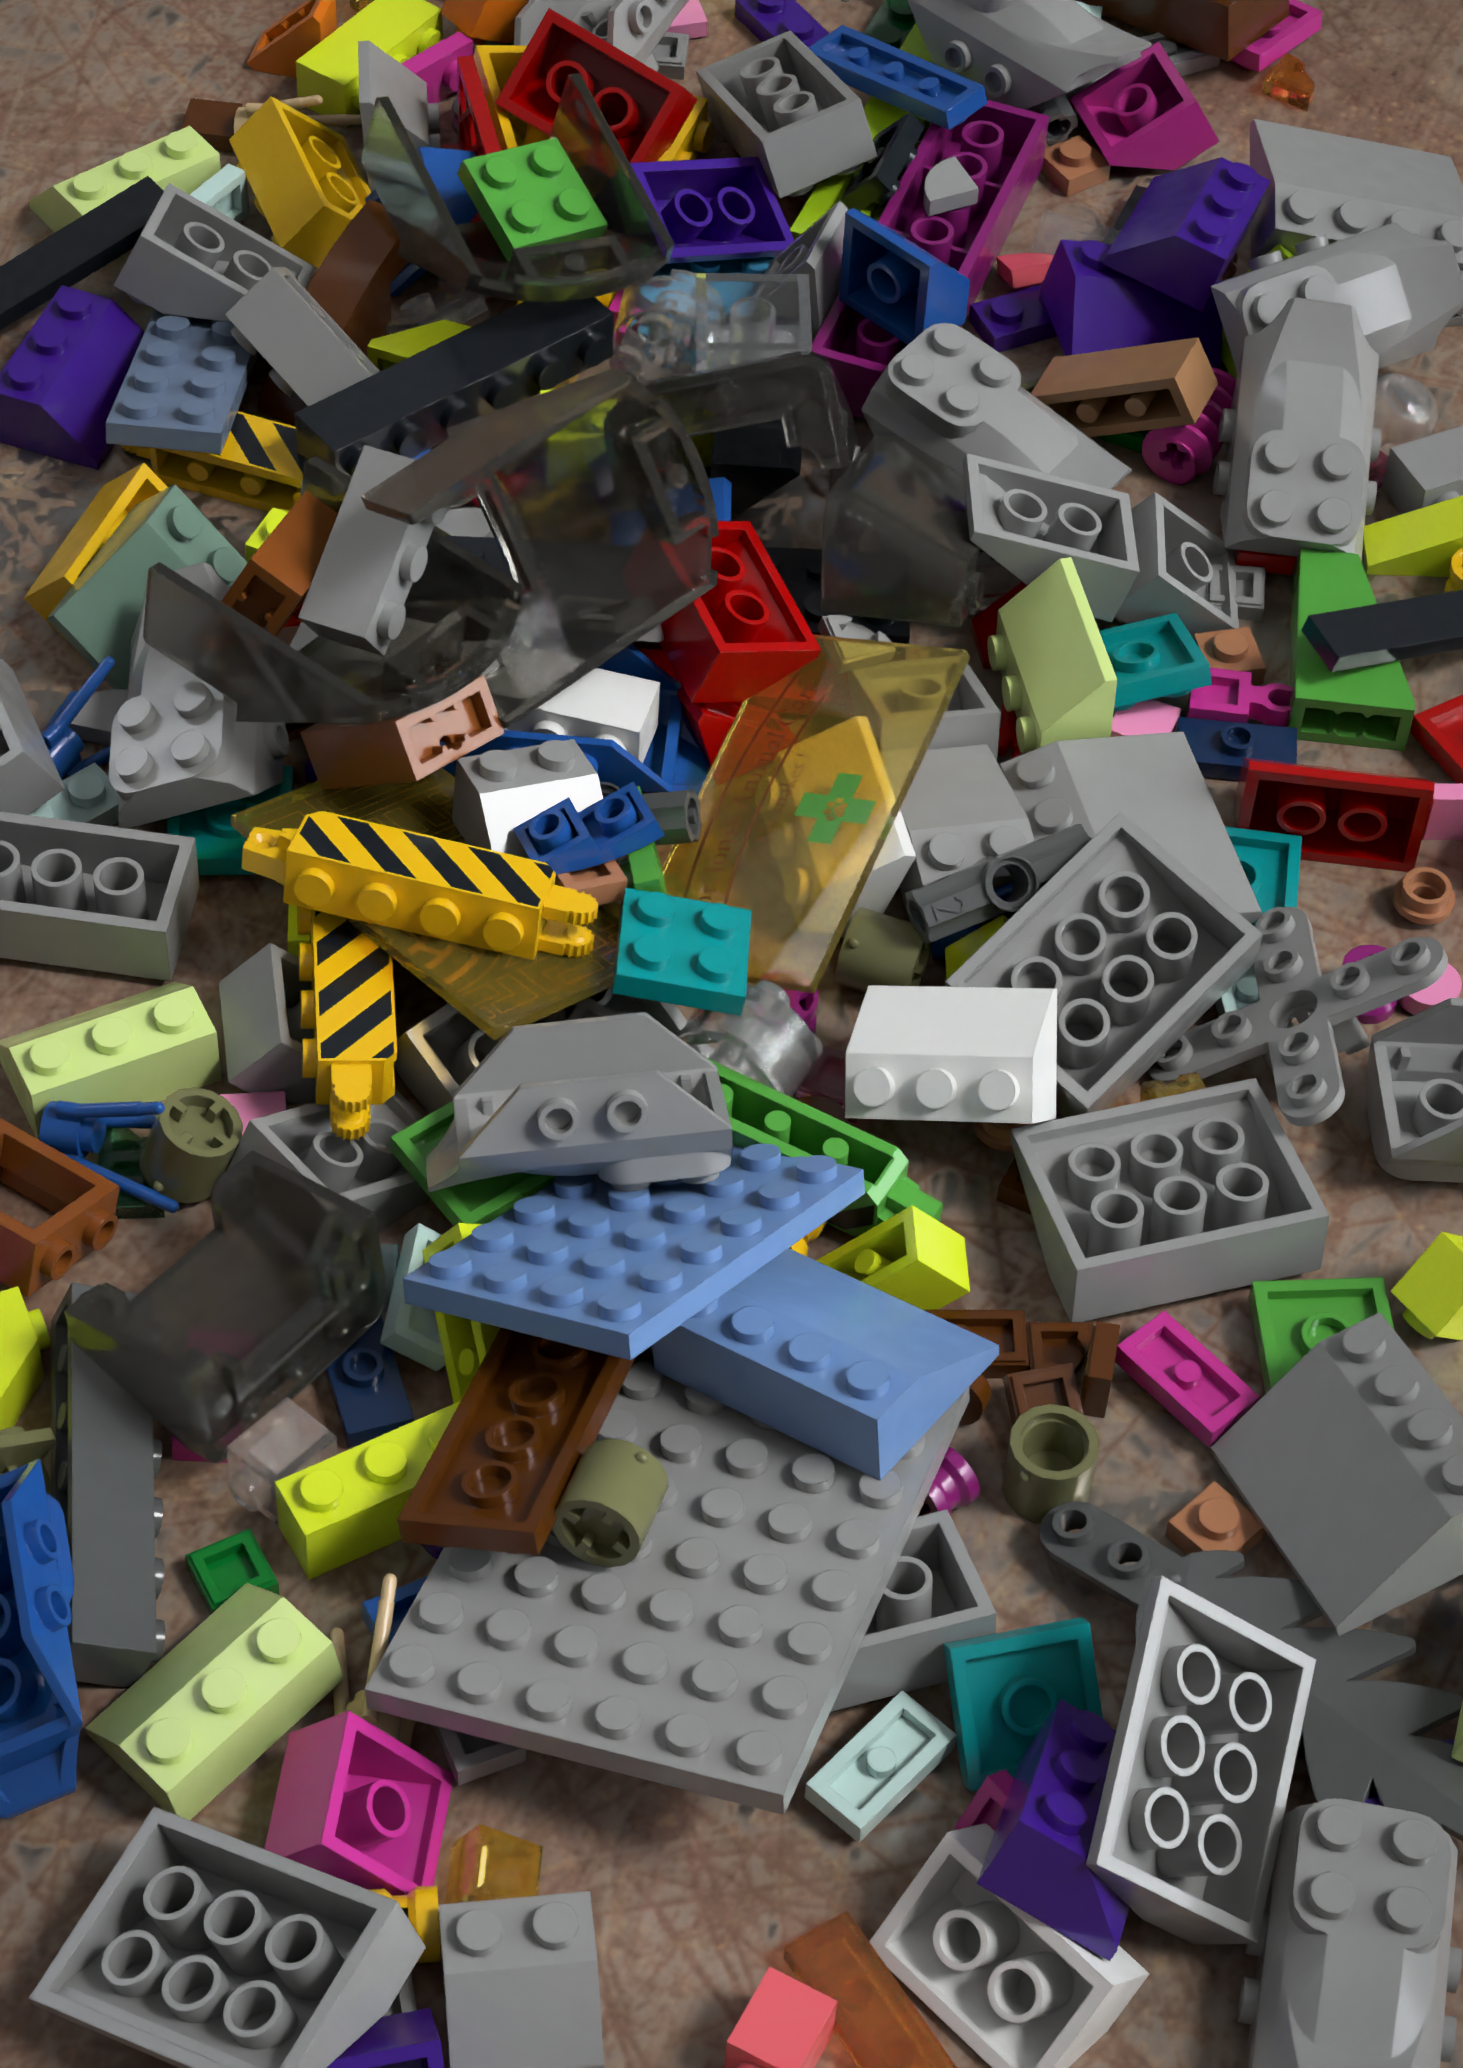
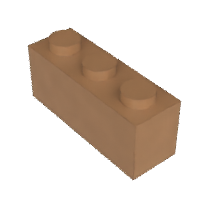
M1197 337L1054 357L1031 394L1088 437L1195 424L1216 389L1218 381Z

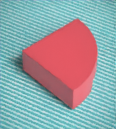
M1017 253L997 256L998 275L1015 290L1042 285L1054 255Z

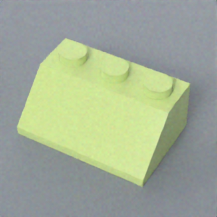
M188 126L48 188L29 200L30 209L55 233L146 176H149L163 191L168 183L190 195L203 182L221 170L220 153L191 126Z
M1071 557L1061 558L998 610L996 635L988 637L987 648L990 666L993 671L1000 670L1003 676L1002 697L1005 709L1008 712L1015 711L1017 716L1016 736L1021 753H1028L1055 741L1111 737L1117 677Z
M172 982L0 1040V1062L38 1140L42 1114L50 1101L60 1100L74 1103L160 1102L179 1089L200 1088L222 1080L217 1031L194 987L178 982Z
M246 1583L87 1725L85 1730L165 1811L191 1820L344 1680V1676L330 1639L284 1596Z

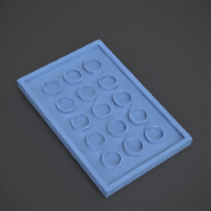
M762 1143L745 1148L733 1145L730 1166L719 1172V1176L715 1180L702 1184H689L677 1179L652 1182L650 1186L637 1191H620L613 1188L612 1183L601 1180L597 1174L556 1176L551 1184L530 1197L518 1200L513 1208L490 1223L474 1228L471 1235L449 1249L433 1254L429 1262L403 1277L405 1303L632 1360L864 1195V1169L837 1164L834 1158L824 1155L792 1158L782 1156L778 1146Z

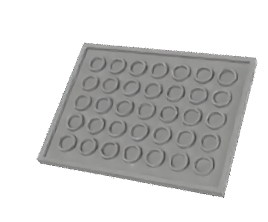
M652 1346L636 1356L595 1440L612 1438L629 1441L652 1454L659 1460L667 1473L669 1487L636 1558L624 1566L617 1567L590 1564L574 1556L563 1547L555 1536L553 1527L539 1556L444 1547L364 1689L367 1708L785 1815L911 1533L914 1522L919 1515L970 1401L969 1388L881 1480H878L654 1370Z

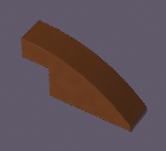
M369 199L330 249L307 288L310 295L366 356L367 345L371 339L392 334L390 282L418 252L417 217ZM268 373L257 403L258 412L296 427L295 413L308 407L307 404L297 394L293 398L285 394L274 383Z

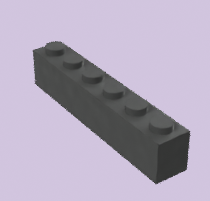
M72 1282L51 1320V1429L56 1439V1443L51 1448V1495L60 1503L64 1513L74 1573V1593L69 1604L72 1617L67 1629L76 1681L130 1688L142 1677L151 1662L157 1663L163 1652L166 1633L164 1621L156 1619V1600L160 1595L163 1585L164 1561L162 1558L155 1557V1539L159 1534L162 1524L163 1501L161 1498L154 1497V1479L158 1474L161 1464L162 1442L158 1438H153V1421L157 1416L160 1406L161 1384L159 1381L152 1380V1364L156 1359L159 1349L160 1327L158 1324L151 1323L150 1295Z

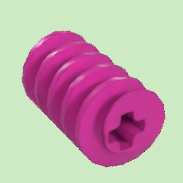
M1212 368L1218 385L1195 424L1148 431L1142 443V456L1147 466L1158 477L1169 483L1184 485L1191 482L1195 475L1209 469L1214 457L1217 456L1223 442H1218L1223 408L1231 409L1236 379L1230 374Z

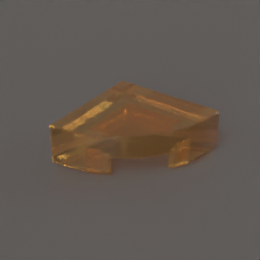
M1286 52L1264 78L1262 94L1308 111L1312 103L1315 84L1305 71L1306 65L1297 57Z

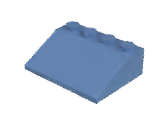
M790 1248L652 1345L654 1370L878 1480H881L999 1356L998 1344Z

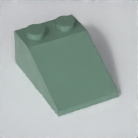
M174 484L132 508L47 617V620L95 670L105 657L110 656L114 658L115 664L104 679L113 689L128 690L131 640L140 614L148 578L204 562L210 564L219 577L231 587L248 562L178 486Z

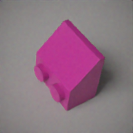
M1158 41L1141 52V58L1111 71L1070 98L1110 166L1176 170L1220 142L1195 97Z
M349 1710L291 1732L288 1737L264 1849L365 1889H386L392 1896L408 1895L416 1886L434 1885L454 1775Z

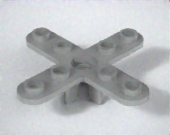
M1297 907L1272 908L1263 913V916L1258 918L1254 925L1263 934L1256 962L1253 964L1260 1001L1239 1010L1229 1011L1217 1019L1186 1031L1147 1071L1154 1083L1160 1088L1177 1089L1262 1055L1273 1073L1279 1108L1286 1120L1295 1126L1301 1127L1321 1123L1339 1109L1345 1097L1337 1050L1339 1053L1346 1051L1347 1055L1367 1048L1371 1043L1356 1016L1421 991L1434 984L1443 975L1448 965V956L1439 941L1430 937L1408 938L1393 947L1359 961L1344 964L1336 970L1322 975L1312 925L1305 912ZM1296 1017L1299 1025L1286 1028L1289 1022Z

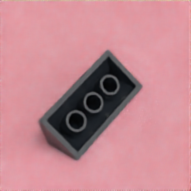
M726 310L710 478L725 477L732 483L731 520L800 475L813 321L806 315Z

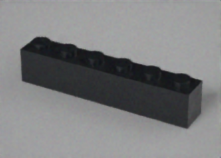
M571 278L296 412L297 456L338 495L348 489L364 445L408 458H414L421 452L453 436L462 434L467 429L501 412L508 411L513 406L539 394L540 390L551 389L559 383L613 357L614 314L579 282Z

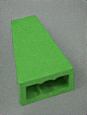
M1300 548L1292 587L1288 685L1292 687V694L1289 704L1291 712L1287 727L1297 728V740L1405 751L1415 711V701L1399 660L1331 672L1301 631L1309 615L1377 604L1359 554Z

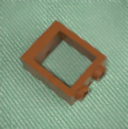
M306 490L248 561L194 641L245 678L305 600L338 513Z
M476 675L387 686L300 733L321 790L418 781L501 736L505 732L485 676Z
M0 1118V1182L55 1213V1215L42 1224L31 1229L0 1211V1282L11 1288L18 1286L20 1293L29 1297L51 1280L62 1278L72 1265L93 1250H101L110 1242L118 1225V1217L115 1215L120 1186Z

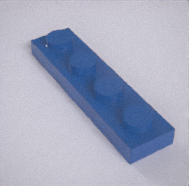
M841 25L809 47L846 85L902 110L911 111L912 114L947 130L962 124L967 117L987 104L984 85L844 25Z

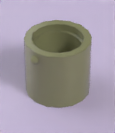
M859 907L849 924L840 950L836 967V984L866 993L870 985L921 986L930 959L933 942L923 943L921 936L913 928L912 922Z
M195 1087L179 1089L167 1096L163 1102L165 1110L155 1118L140 1153L139 1168L145 1182L153 1190L177 1202L188 1204L204 1201L215 1194L242 1138L243 1123L237 1109L226 1098L217 1093Z
M1047 1404L1033 1407L1018 1417L1012 1426L1002 1490L1007 1503L1019 1516L1033 1523L1041 1524L1046 1514L1058 1505L1073 1501L1088 1503L1098 1458L1099 1438L1095 1427L1085 1415L1067 1406Z
M611 1438L593 1442L585 1448L556 1507L555 1514L557 1519L553 1525L555 1536L569 1552L590 1564L604 1567H617L628 1564L636 1558L667 1492L669 1485L666 1471L659 1460L646 1449L629 1441Z

